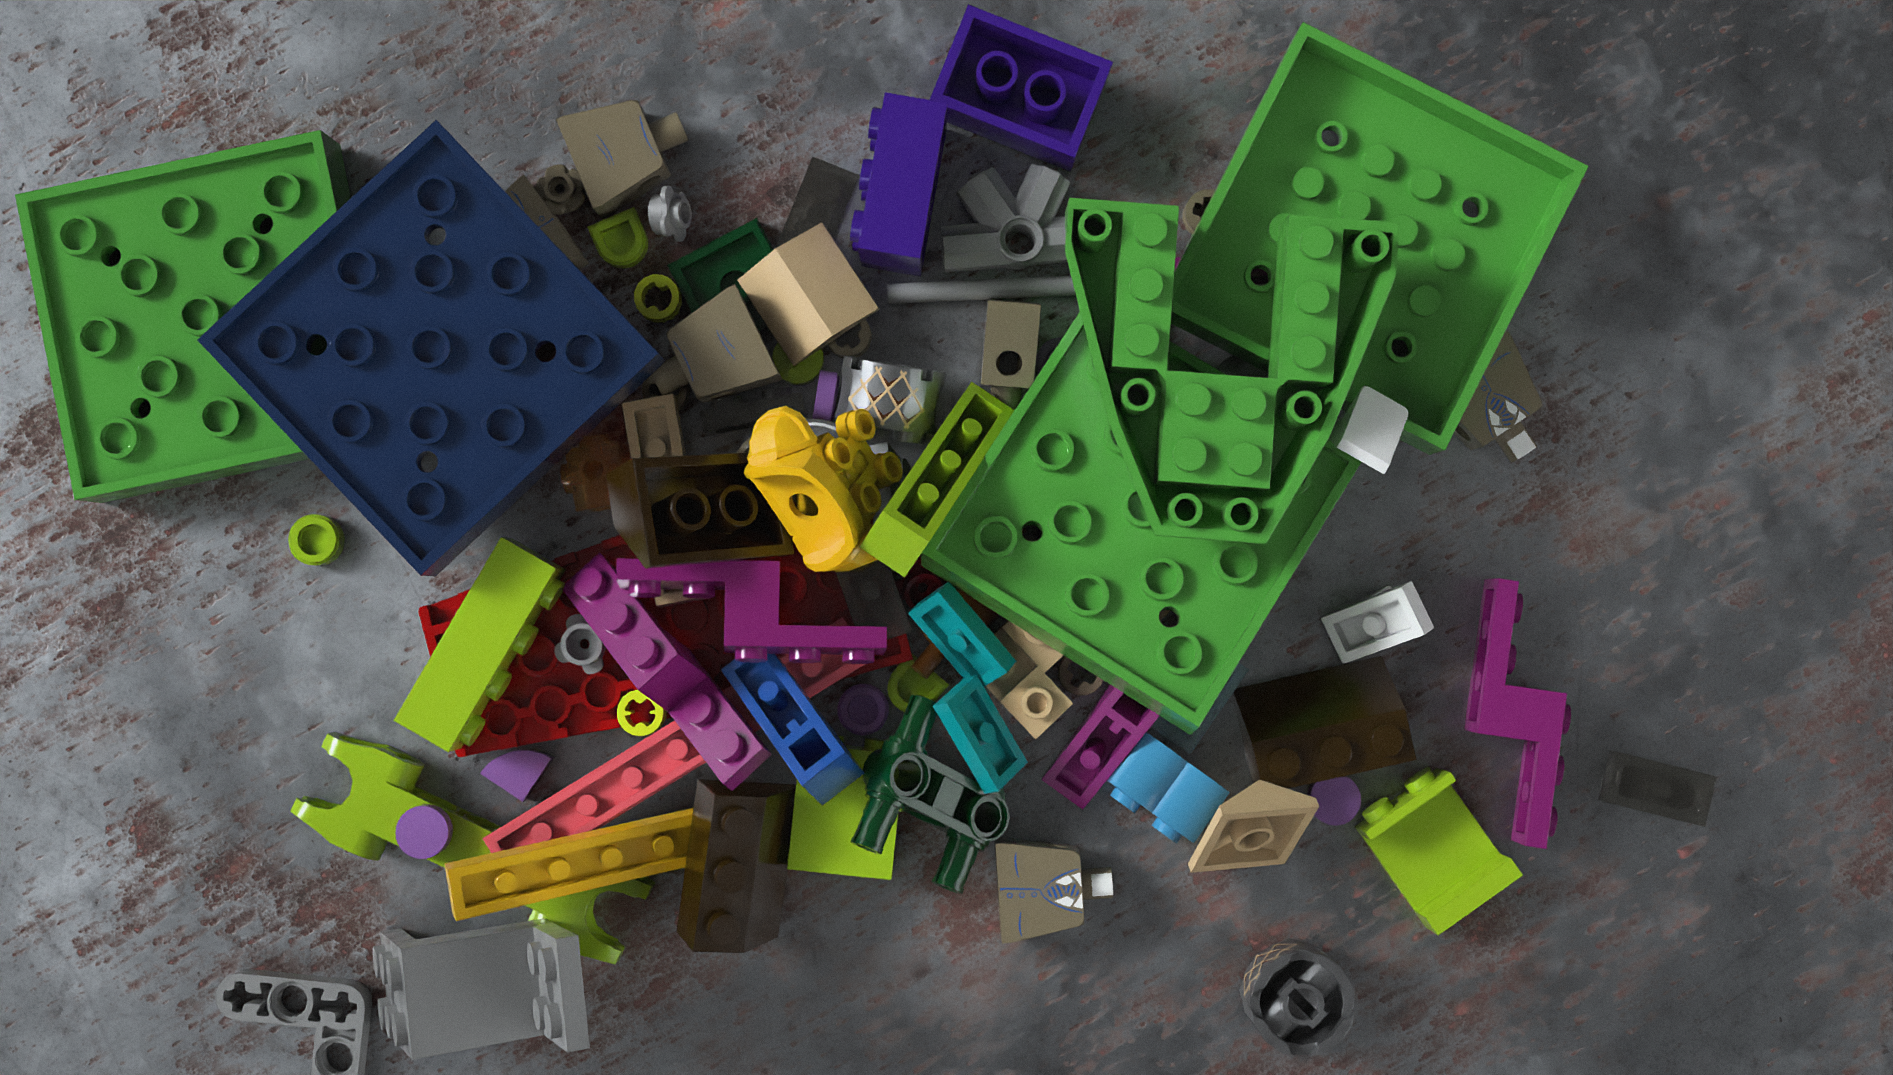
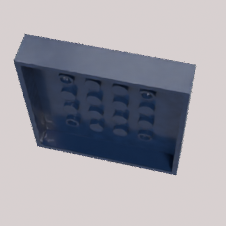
M437 120L427 127L197 340L420 576L436 577L665 362L661 355ZM437 228L444 229L446 233L445 240L439 245H431L429 242L431 232ZM324 337L327 342L326 350L320 355H314L312 343L315 339ZM545 344H554L556 347L555 357L549 362H542L539 358L540 348ZM428 453H434L438 459L437 467L431 472H425L421 465L423 457Z

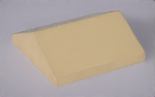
M823 223L775 248L737 280L793 366L798 365L879 310L876 302Z
M1262 780L1256 781L1218 807L1188 862L1190 872L1285 864L1319 808L1317 799Z

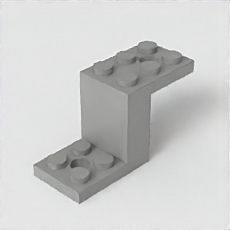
M544 918L421 939H414L401 928L380 931L381 945L373 946L376 978L381 977L386 989V997L378 999L379 1022L381 1030H386L388 1038H394L395 1046H400L412 1060L543 1035L567 1053L590 1048L579 938L577 934Z

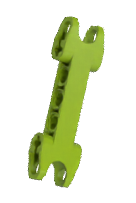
M338 732L327 733L321 747L328 754L340 760L349 769L352 778L350 795L342 804L329 803L319 798L303 796L301 799L296 798L290 810L291 813L321 834L329 843L357 856L376 861L380 860L388 841L399 846L395 834L396 826L400 817L407 810L423 804L438 806L450 817L453 834L446 849L433 857L427 858V860L444 868V863L491 853L482 838L502 827L415 786L425 766L417 758L387 744L373 743ZM642 877L524 906L533 909L528 921L544 918L577 934L580 956L615 965L620 960L625 946L597 925L593 914L595 899L601 893L613 891L646 900L650 896L656 882L648 877Z

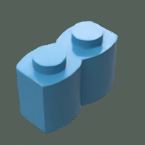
M1147 732L1107 780L1115 786L1110 794L1111 797L1133 813H1136L1139 807L1143 806L1157 817L1151 826L1176 844L1182 836L1195 843L1216 813L1218 807L1230 793Z

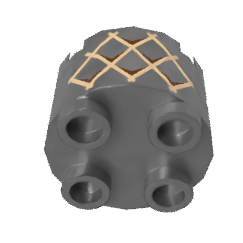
M844 356L841 394L834 416L836 419L842 413L865 409L872 415L875 427L893 430V440L923 444V441H926L927 434H936L937 405L940 393L944 388L946 372L933 370L931 378L926 379L927 368L873 359L861 360L860 368H857L858 357Z
M1286 939L1280 943L1272 944L1258 953L1246 969L1239 988L1244 1011L1263 1039L1281 1053L1296 1056L1295 1054H1308L1310 1057L1324 1054L1341 1043L1352 1027L1355 1015L1353 1010V996L1355 997L1353 985L1341 966L1312 944L1299 942L1295 939Z

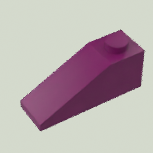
M1109 684L1041 780L1083 810L1153 725L1159 715Z

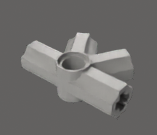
M1031 164L1016 197H1014L993 167L973 177L956 192V195L976 223L940 227V246L944 272L1008 268L1009 270L1019 271L1028 268L1030 265L1067 263L1065 254V216L1056 217V214L1071 182L1065 179L1061 173L1046 166ZM1014 232L1026 235L1032 245L1031 251L1022 255L1011 252L1006 246L1005 237Z

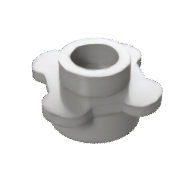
M663 186L661 193L654 194L649 201L648 218L651 229L656 235H663L665 237L673 235L676 242L684 241L686 229L690 226L692 217L689 201L682 191L673 192L671 186Z
M581 614L570 616L566 621L567 630L564 632L561 642L555 646V656L562 663L571 662L582 666L587 674L598 673L604 666L602 657L606 647ZM583 639H587L590 643L587 649H583L580 646V642Z

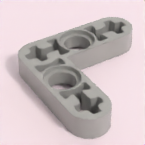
M244 969L226 977L218 985L215 994L216 1005L227 1018L237 1021L315 1028L311 1075H365L372 1013V995L363 983L345 978ZM244 982L247 992L262 994L268 991L270 984H272L267 999H252L245 1003L244 1006H241L240 997L233 996L232 990L241 986ZM287 986H296L305 992L307 1005L302 1013L295 1014L285 1009L282 1003V994ZM345 993H348L349 1002L357 1004V1009L349 1013L347 1017L343 1016V1009L341 1007L330 1005L319 1010L320 1016L316 1015L321 1000L335 1001ZM341 1043L350 1048L353 1061L349 1069L338 1070L329 1064L327 1051L331 1044Z

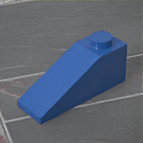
M767 654L766 662H738L734 659L721 669L799 783L822 806L864 774V771L776 654Z

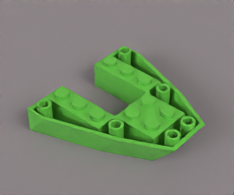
M1069 198L1065 210V254L1107 420L1155 536L1266 544L1328 441L1396 278L1400 222L1289 214L1278 227L1268 378L1167 370L1179 206Z

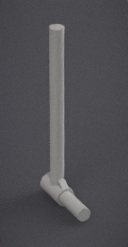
M1071 275L887 284L888 304L1076 295Z

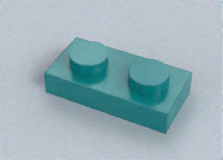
M947 582L918 602L908 613L963 678L977 675L985 687L1006 674L1017 662L950 582Z
M977 675L963 678L933 705L984 794L999 792L1028 763Z

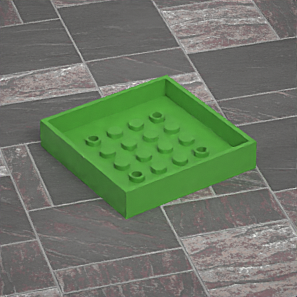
M1302 22L1174 270L1171 324L1268 373L1278 227L1289 214L1400 222L1396 278L1341 410L1347 412L1359 390L1363 386H1369L1408 410V417L1399 440L1428 455L1445 451L1589 166ZM1327 130L1333 131L1338 136V145H1326L1322 140V132ZM1464 201H1471L1477 206L1478 214L1476 217H1468L1463 212L1462 206ZM1253 269H1263L1267 273L1268 282L1266 285L1259 286L1253 283L1251 280V271ZM1395 339H1400L1406 343L1408 352L1405 357H1398L1393 353L1391 346Z
M317 130L15 194L74 500L105 503L309 459L197 340L351 198L341 146L338 142L323 131ZM272 218L273 227L271 231L267 234H262L260 231L262 221ZM119 250L121 259L117 265L111 266L109 262L110 255L114 251ZM319 337L312 343L314 355L322 354L327 348V342L324 337ZM148 400L151 405V411L148 416L142 418L139 414V407L142 402Z
M1079 312L932 539L921 553V566L945 581L950 582L959 590L1191 735L1200 727L1362 462L1338 449L1328 439L1266 544L1155 536L1108 423L1081 313ZM1169 340L1167 370L1226 375ZM1026 526H1036L1040 529L1042 537L1034 542L1028 541L1023 537L1022 530ZM1164 610L1174 612L1178 618V624L1171 628L1165 627L1159 620L1160 612Z

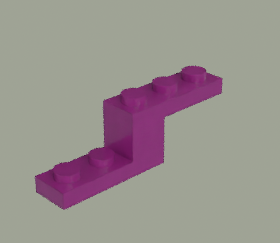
M601 553L597 554L565 583L562 590L635 687L671 715L723 785L733 791L772 755L691 650L663 629L638 597L629 596V589L619 588L616 581V568Z
M617 558L616 581L620 589H629L628 595L632 597H660L661 589L683 590V597L705 599L715 597V590H725L724 651L725 653H735V661L750 663L766 662L767 654H789V662L818 663L821 662V654L842 655L843 663L869 664L874 663V655H884L887 649V627L779 625L780 561L738 560L645 569L639 559Z
M1500 578L1484 579L1464 730L1524 740L1511 840L1524 846L1547 849L1548 837H1553L1557 828L1558 814L1556 807L1553 806L1555 786L1561 784L1564 775V758L1559 753L1562 735H1565L1570 727L1571 707L1569 704H1566L1567 693L1505 685L1506 676L1512 674L1516 664L1517 651L1516 646L1511 644L1513 624H1517L1522 616L1523 595L1518 593L1519 581Z

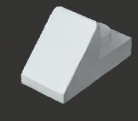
M1363 386L1344 417L1338 416L1329 439L1338 449L1385 474L1406 423L1408 410L1369 386Z
M1412 581L1394 588L1386 586L1321 618L1342 664L1420 637L1434 629Z

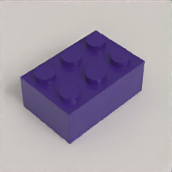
M968 4L930 100L947 103V123L1071 172L1107 83L1113 62Z
M885 92L882 108H872L868 139H871L870 151H874L873 160L863 159L859 180V190H862L861 201H865L864 211H854L850 231V241H853L852 251H858L862 267L921 277L947 132V103Z

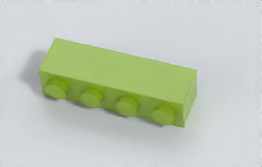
M971 381L859 547L905 577L932 539L1015 410Z
M501 537L393 721L447 752L461 749L464 744L470 747L485 725L486 719L482 718L481 714L490 698L497 701L511 681L512 674L507 669L517 653L523 656L533 644L539 631L533 625L543 608L550 610L561 596L565 583L560 581L566 569L513 538Z

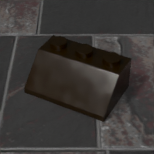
M749 452L633 458L606 474L614 527L645 569L784 557L794 554L792 536L788 534L756 485L744 475V470L748 464L747 456Z
M1382 656L1231 689L1252 784L1262 780L1289 789L1417 760L1405 707Z
M697 780L676 932L693 952L745 953L778 937L788 872L787 866L796 784L743 781L732 791L723 785L720 780Z

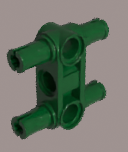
M911 695L895 736H889L888 740L884 741L882 748L872 752L864 762L863 781L866 785L865 797L868 798V801L850 842L864 850L881 855L898 812H906L946 833L945 837L949 840L936 875L931 882L948 891L963 894L964 885L978 852H983L985 848H988L990 841L1001 837L1008 827L1010 816L1009 808L1006 804V793L1003 791V787L999 792L984 794L975 777L969 778L927 756L928 751L925 750V746L938 715L933 708L936 702L920 695ZM898 766L899 774L898 779L895 782L894 773L896 767Z

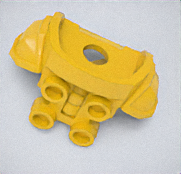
M787 406L768 410L756 421L749 440L748 464L744 470V475L762 493L788 534L793 536V542L802 555L804 564L814 572L851 571L878 560L859 546L873 526V524H870L871 519L881 507L879 489L899 482L902 478L903 469L896 454L893 452L874 454L866 442L874 437L876 427L872 415L865 409L851 410L839 415L835 422L838 438H834L828 432L816 436L800 412ZM794 494H796L797 508L795 507L792 499Z

